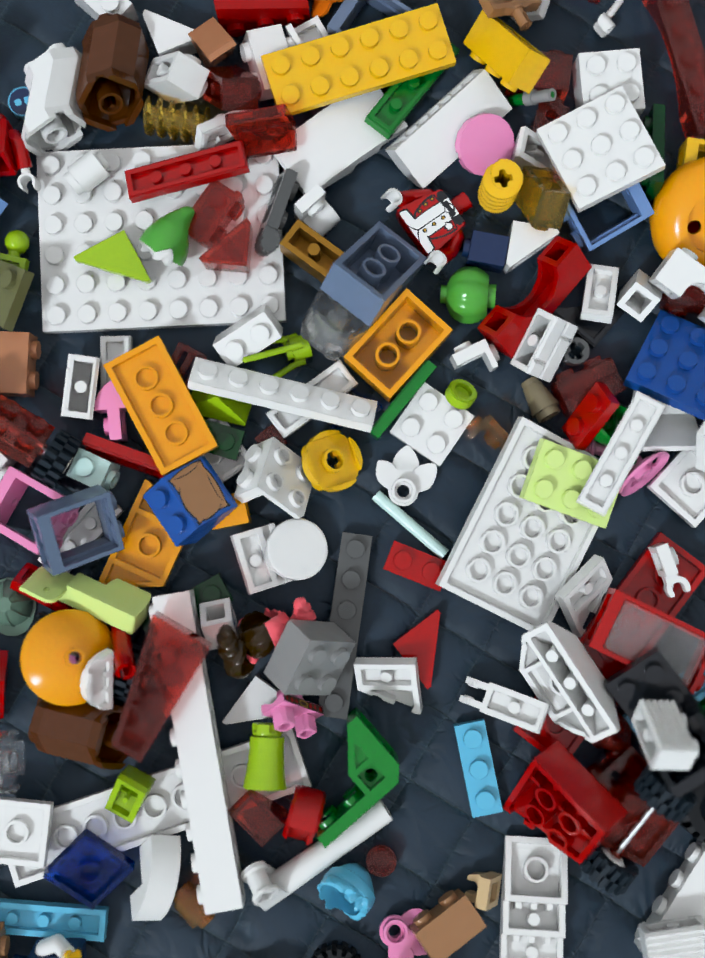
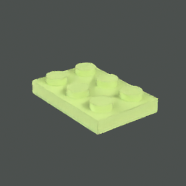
M539 439L519 498L606 529L618 493L605 517L577 503L576 500L599 460L549 440Z

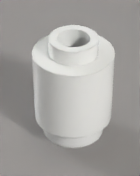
M89 150L67 168L69 171L63 176L80 196L85 191L89 193L109 177L110 174L107 172V169L111 166L99 151L94 155Z

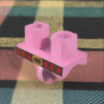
M280 690L276 694L277 699L272 704L261 706L262 715L273 719L275 730L284 732L295 727L296 737L307 739L317 733L315 720L324 715L322 706L304 700L302 695H284Z

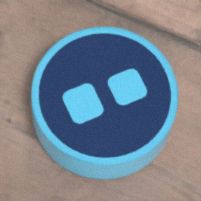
M27 87L14 89L8 97L10 110L17 118L22 120L25 117L29 97Z

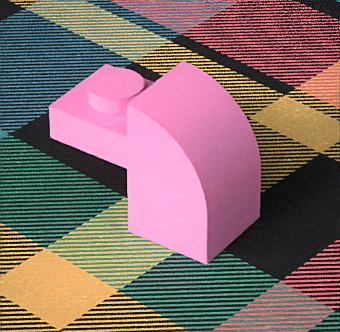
M109 381L97 394L94 411L101 414L107 413V417L103 419L104 433L106 436H109L110 441L116 443L127 442L125 414L127 409L112 381Z

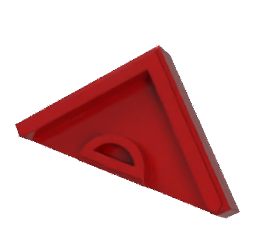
M438 609L434 610L392 643L402 657H417L419 679L427 689L431 687L441 614Z

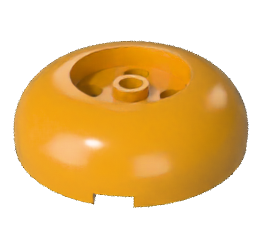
M705 157L691 160L671 173L653 200L652 208L654 214L649 217V224L654 248L662 260H664L669 251L677 247L680 249L684 247L694 252L698 256L697 261L705 266ZM693 220H697L700 223V229L696 233H690L687 229L688 224Z

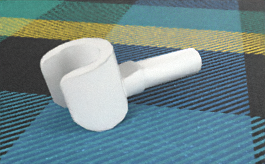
M616 0L606 13L604 12L599 16L593 28L601 38L607 36L616 26L611 18L624 3V0Z

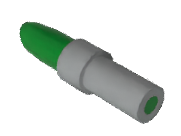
M554 88L544 90L533 89L530 94L526 92L509 96L506 100L511 106H532L542 102L554 101L557 93Z

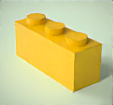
M483 9L463 41V44L472 51L469 56L482 65L487 64L484 69L498 79L502 77L500 84L514 93L517 89H520L530 94L551 61L503 20L497 17L488 18Z

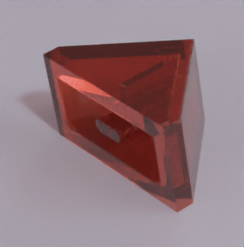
M246 218L199 257L202 265L207 270L250 273L253 240L251 222Z
M248 790L228 810L235 821L261 847L285 825L288 810L285 807L254 790Z

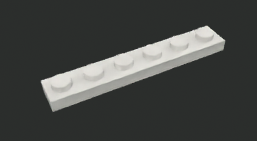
M198 357L195 358L187 389L371 433L378 403L375 400Z

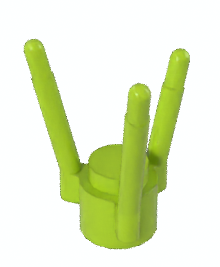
M297 333L282 336L272 343H283L282 347L243 357L242 361L247 363L285 353L288 361L294 359V362L272 375L281 378L295 368L306 365L305 358L312 357L313 355L306 334L297 336Z

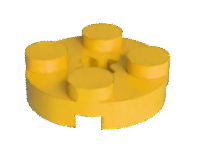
M325 430L310 438L308 443L301 449L303 471L311 482L312 487L318 491L339 492L349 488L356 482L358 472L362 469L363 459L359 446L351 437H345L338 430ZM328 453H330L332 458L336 457L338 463L334 465L335 469L327 463Z

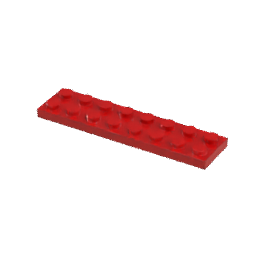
M657 532L615 589L675 617L705 578V565L663 533ZM657 543H668L669 547L674 548L679 559V564L676 565L679 572L677 575L689 581L691 587L689 592H683L681 584L677 582L673 585L675 597L670 598L665 594L663 580L661 576H658L648 549L649 546ZM623 603L604 645L636 660L652 649L669 625ZM594 618L586 627L583 635L579 637V640L582 644L591 627ZM583 644L605 679L627 666ZM548 713L540 734L513 725L511 728L541 752L558 740L573 755L585 739V737L574 734L555 724Z

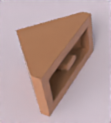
M214 17L188 33L205 68L208 70L229 57L237 45Z

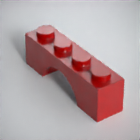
M555 236L537 257L538 275L529 295L522 302L512 307L496 305L479 324L478 330L490 344L495 346L497 351L512 359L537 308L552 314L592 268L578 244L560 236Z

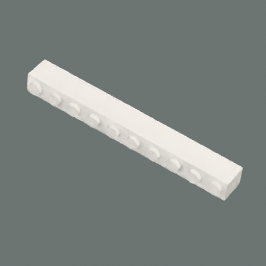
M194 589L152 597L153 603L149 604V615L151 621L156 622L158 634L154 635V645L156 652L161 653L163 665L159 666L160 680L162 684L167 685L168 696L164 698L167 716L172 715L173 728H170V740L172 747L177 746L179 759H175V770L177 778H182L184 790L180 791L182 809L188 810L189 822H186V836L188 841H193L195 853L191 854V866L193 873H198L200 885L196 886L197 901L199 905L203 904L205 915L241 909L244 907L246 894L244 882L240 877L242 870Z

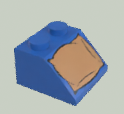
M201 456L162 477L143 495L176 547L197 543L238 507V504L205 456Z

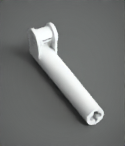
M380 799L326 848L318 840L277 869L268 865L265 861H257L247 866L241 872L240 877L243 882L248 884L253 894L252 901L254 905L267 911L394 819Z

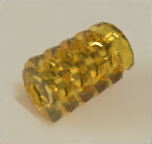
M150 95L145 100L143 125L148 136H153L157 132L159 138H165L168 134L169 138L173 141L177 140L180 136L184 143H188L191 138L193 143H195L197 125L210 120L209 106L206 107L203 114H200L198 104H195L192 111L188 112L186 102H182L180 109L176 110L175 101L172 99L167 108L164 107L161 97L158 98L155 105H152Z

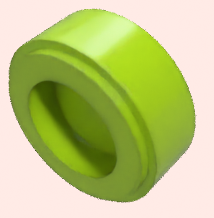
M455 379L450 382L445 390V397L455 408L465 410L469 409L475 402L477 391L468 381Z

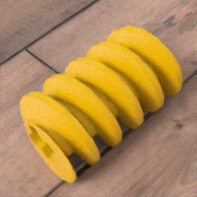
M499 159L486 169L477 191L478 202L485 211L502 213L513 205L523 184L521 168L509 159Z

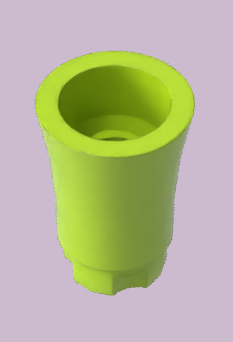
M272 722L252 723L247 770L243 784L244 789L256 791H281L287 789L284 768V736H282L283 732L274 729Z

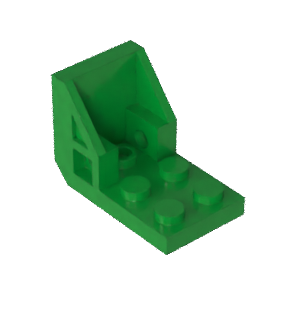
M357 706L347 716L348 776L355 784L342 795L344 800L336 807L332 804L322 813L317 839L325 848L393 789L399 780L397 752ZM371 768L374 769L372 772L366 771Z

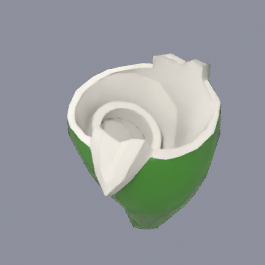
M185 206L153 222L139 238L142 244L140 250L143 252L149 251L152 259L156 261L162 260L166 266L171 265L172 262L183 266L188 255V232L195 210L192 207Z

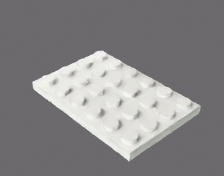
M518 416L435 584L530 631L547 621H553L559 608L555 594L576 574L598 529V526L519 498L539 439L549 440L598 460L599 458L585 450L575 449L573 444L523 416Z

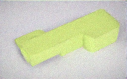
M43 565L19 588L20 591L45 603L60 601L77 610L88 612L93 617L128 634H134L146 620L151 600L149 592L118 578L111 580L105 585L82 573H77L74 576L68 572H63L52 576L43 568Z

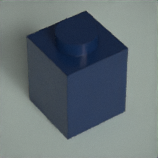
M473 230L470 239L465 238L461 257H467L465 267L472 266L485 271L501 273L505 265L510 237Z

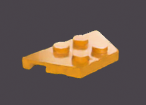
M147 479L144 480L123 526L125 537L122 538L124 549L110 554L98 580L105 585L111 580L118 578L136 587H164L183 546H175L144 499L143 495L154 486Z

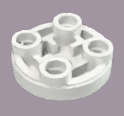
M293 518L281 522L270 532L266 541L265 550L269 568L288 580L298 581L314 576L322 569L327 559L328 545L324 533L316 524L306 519Z

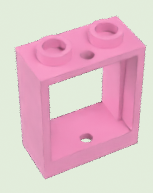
M9 466L0 481V533L39 555L35 541L6 524L28 486L54 500L66 495L48 487L29 474ZM80 507L50 517L59 549L63 544V537L68 528L76 522Z

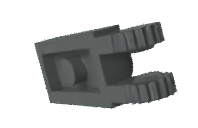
M290 168L278 176L255 240L256 243L254 244V252L259 256L264 257L276 250L281 240L278 229L281 230L287 221L288 212L285 211L287 203L294 199L299 186L295 183L298 172Z

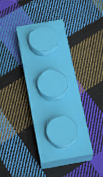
M481 718L453 724L472 818L503 812L485 720Z

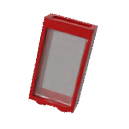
M609 587L583 644L626 665L657 646L693 695L695 691L698 692L705 681V675L703 674L705 671V632L630 595Z

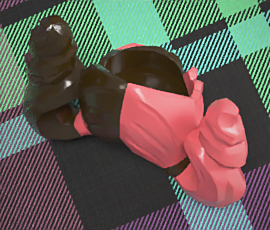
M298 597L294 600L293 614L290 618L284 611L281 612L276 609L270 611L268 608H265L264 614L259 611L246 614L238 622V638L232 627L222 625L216 639L218 653L223 659L226 674L236 679L246 678L253 671L259 659L266 657L275 650L289 619L316 621L317 616L314 610L311 609V604L306 602L305 597Z

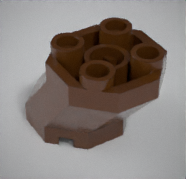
M104 13L97 20L91 22L82 40L83 53L75 96L86 124L111 132L117 130V125L124 123L126 127L134 124L144 106L142 96L150 51L139 22L118 13L113 15Z
M38 698L28 737L31 742L35 743L37 750L43 753L95 765L102 769L121 770L126 765L123 761L128 756L133 758L139 752L145 725L137 717V715H140L138 708L113 701V709L100 710L87 702L74 706H60Z

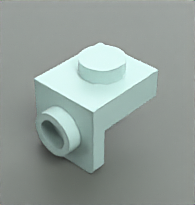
M78 448L66 476L89 487L100 485L110 491V488H114L119 480L120 472L118 471L120 465L83 448Z

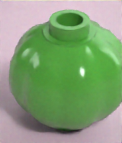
M478 267L460 268L452 274L447 285H441L440 303H446L450 316L460 323H478L486 318L487 308L493 309L495 307L496 284H489V275Z

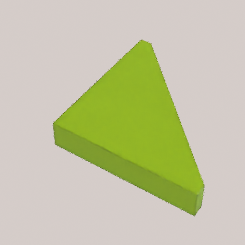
M124 230L74 256L75 261L79 264L82 263L119 276L129 277L146 284L152 282Z

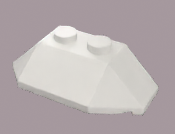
M547 621L524 633L521 640L519 671L538 700L550 704L548 715L552 721L574 734L585 737V740L592 744L619 732L620 725L614 698L604 686V676L577 635L551 621Z

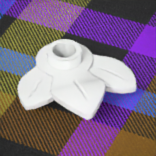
M406 445L397 452L392 463L378 460L376 465L378 482L388 489L389 498L398 506L412 504L417 499L418 493L431 488L437 475V465L434 463L419 465V460L409 445ZM405 485L408 487L409 494L406 497L398 495L397 489L399 486Z

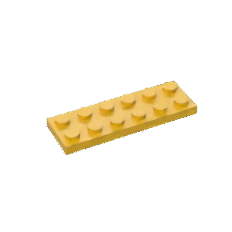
M438 3L261 56L263 68L280 119L454 67L456 64Z

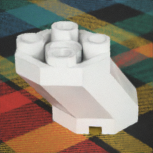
M63 43L51 45L47 51L24 66L26 74L25 84L29 90V97L21 138L25 149H28L29 152L38 157L45 156L44 152L46 150H68L82 140L83 133L81 127H86V122L75 96L82 53L74 47H66Z

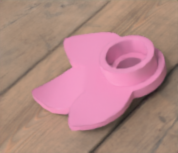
M412 908L401 916L391 914L382 920L379 926V935L383 943L388 946V958H414V955H427L409 928L414 923V917L423 909ZM392 925L399 926V933L395 936L389 934V928Z

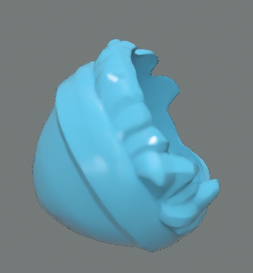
M348 863L332 867L326 872L320 884L317 885L319 898L325 900L326 909L337 908L342 910L344 914L355 921L365 917L375 902L371 876L360 864Z

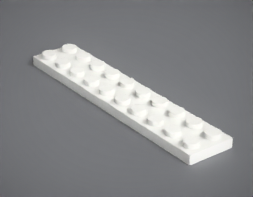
M293 728L289 731H284L282 734L284 736L286 790L256 791L243 788L250 740L221 750L232 814L293 794L296 786L300 784L312 787ZM175 766L148 774L155 778L156 781L132 823L105 809L113 787L54 806L47 865L44 869L8 865L15 888L140 846L151 835H172L186 830V822H189L188 810L182 809L180 791L184 790L182 778H177Z

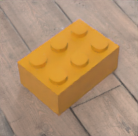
M406 288L344 355V363L387 402H390L424 362L446 341L453 329Z

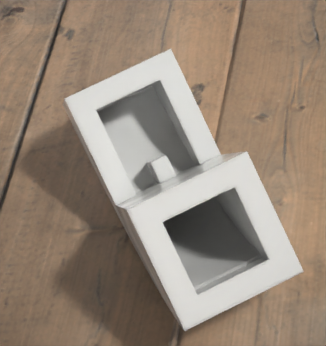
M151 835L139 847L142 885L130 895L132 921H160L169 911L176 893L180 873L181 837L178 835Z

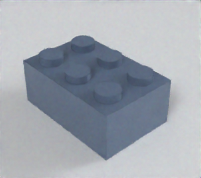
M378 221L332 264L320 289L370 327L399 295L413 283L427 257Z

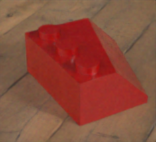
M213 0L218 22L231 37L242 36L247 30L276 24L285 26L291 23L293 27H297L310 20L308 0Z
M558 740L532 760L502 807L509 814L515 811L525 818L523 824L530 829L539 828L547 834L549 843L578 864H582L629 813Z

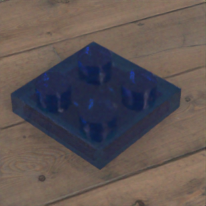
M86 828L45 868L43 878L93 910L135 869V861Z

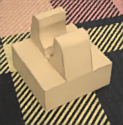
M489 871L474 872L467 876V880L477 884V892L474 890L465 892L468 899L475 904L474 908L488 911L498 905L502 874Z

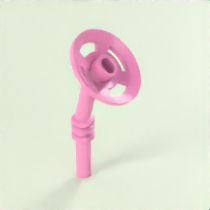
M593 439L585 451L592 455L601 456L606 446L597 443ZM662 451L644 459L639 455L637 463L632 466L619 490L620 495L623 497L631 495L651 481L670 458L669 453Z

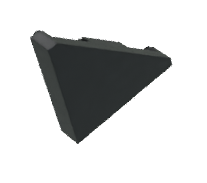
M615 304L611 324L580 320L582 306L556 308L552 314L578 326L575 335L584 339L589 347L593 349L625 311Z

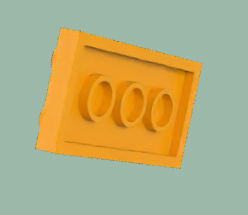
M159 335L103 365L162 476L219 447Z

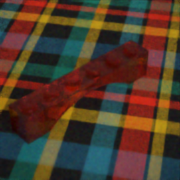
M642 0L644 7L650 12L656 22L669 54L677 90L679 119L685 138H705V51L689 0Z

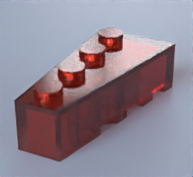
M158 610L152 616L149 631L112 744L113 747L140 763L212 645L210 641Z

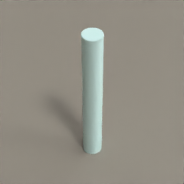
M380 490L372 498L375 503L440 559L449 551Z

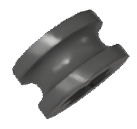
M574 337L571 344H573L574 348L577 345L581 348L582 351L579 353L581 358L579 360H576V356L570 358L568 353L571 349L568 347L562 361L569 366L582 364L590 354L588 343L582 338Z

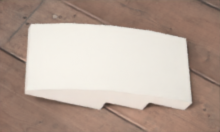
M381 89L330 104L271 149V153L284 170L290 168L298 172L295 183L299 185L298 188L303 195L317 183L322 189H325L353 172L356 165L379 152L382 145L405 132L408 125L404 121L388 140L364 122L369 112L383 97L384 93Z
M505 835L501 886L499 958H563V938H566L565 905H568V856L549 843L548 838Z

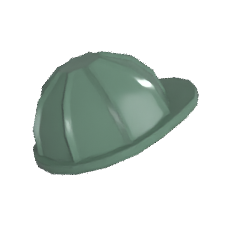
M11 577L0 580V633L6 636H18L24 634L32 625L36 614L37 602L10 589L11 582L14 579Z

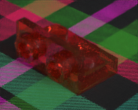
M286 104L225 114L226 127L236 141L243 140L247 159L297 150L296 121Z
M219 181L209 183L192 207L195 210V214L190 224L188 237L209 251L214 245L219 246L226 237L227 230L225 229L232 220H238L245 209L242 193L238 190L232 191Z

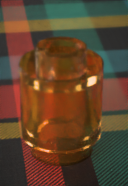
M188 880L176 891L173 907L192 929L196 926L203 929L216 915L214 913L205 915L203 904L199 905L197 901V884L193 885Z

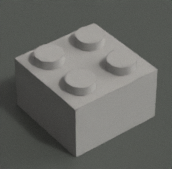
M289 619L264 670V674L284 695H330L337 684L345 664L350 658L356 642L334 622Z

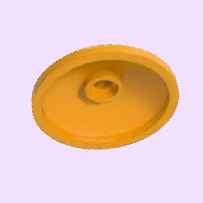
M66 609L44 616L29 630L21 647L20 667L26 684L39 698L55 705L74 706L85 703L86 700L82 697L79 686L81 674L88 661L98 652L106 648L113 651L111 631L103 621L82 610ZM75 651L79 655V660L77 663L72 664L69 661V655Z

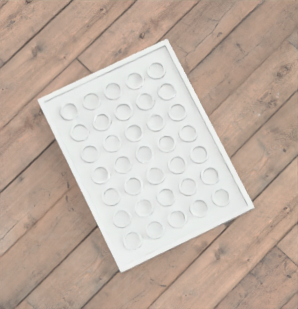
M278 141L244 142L250 168L249 173L132 203L129 199L124 171L197 152L194 145L93 149L91 152L94 155L99 151L111 167L107 169L110 176L89 193L85 191L80 196L63 175L69 171L67 168L89 150L44 152L45 156H36L37 178L41 182V189L38 191L43 333L59 334L226 326L235 324L265 303L279 323H286L284 257L280 250V242L276 250L268 256L262 257L254 252V244L256 243L255 240L277 178L280 175L279 162L271 153V149L278 144ZM185 206L192 207L195 210V214L188 232L189 249L183 266L173 262L171 265L166 266L162 260L156 261L152 259L149 251L143 252L140 250L142 244L139 238L148 226L176 209ZM278 229V233H279V235H280V237H281V240H282V239H283L282 229H281V230ZM124 230L152 282L146 284L129 277L119 276L82 263L79 264L75 261L74 256Z

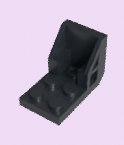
M656 646L603 682L606 689L630 720L641 699L645 701L648 699L651 701L654 699L657 701L668 699L669 702L674 699L680 713L686 715L688 731L691 737L697 740L699 745L698 757L694 760L690 770H659L669 790L678 799L705 783V709Z

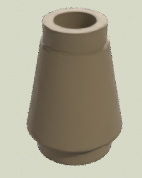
M533 376L521 384L532 418H536L538 423H543L560 413L559 402L537 377Z

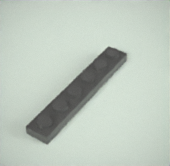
M342 532L330 622L336 623L356 644L331 694L319 695L318 705L322 706L324 713L322 716L347 720L373 536Z

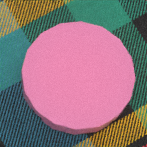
M481 113L466 120L458 131L455 142V149L461 166L469 173L483 176L486 169L499 159L510 160L515 147L514 133L509 123L501 116L490 113Z

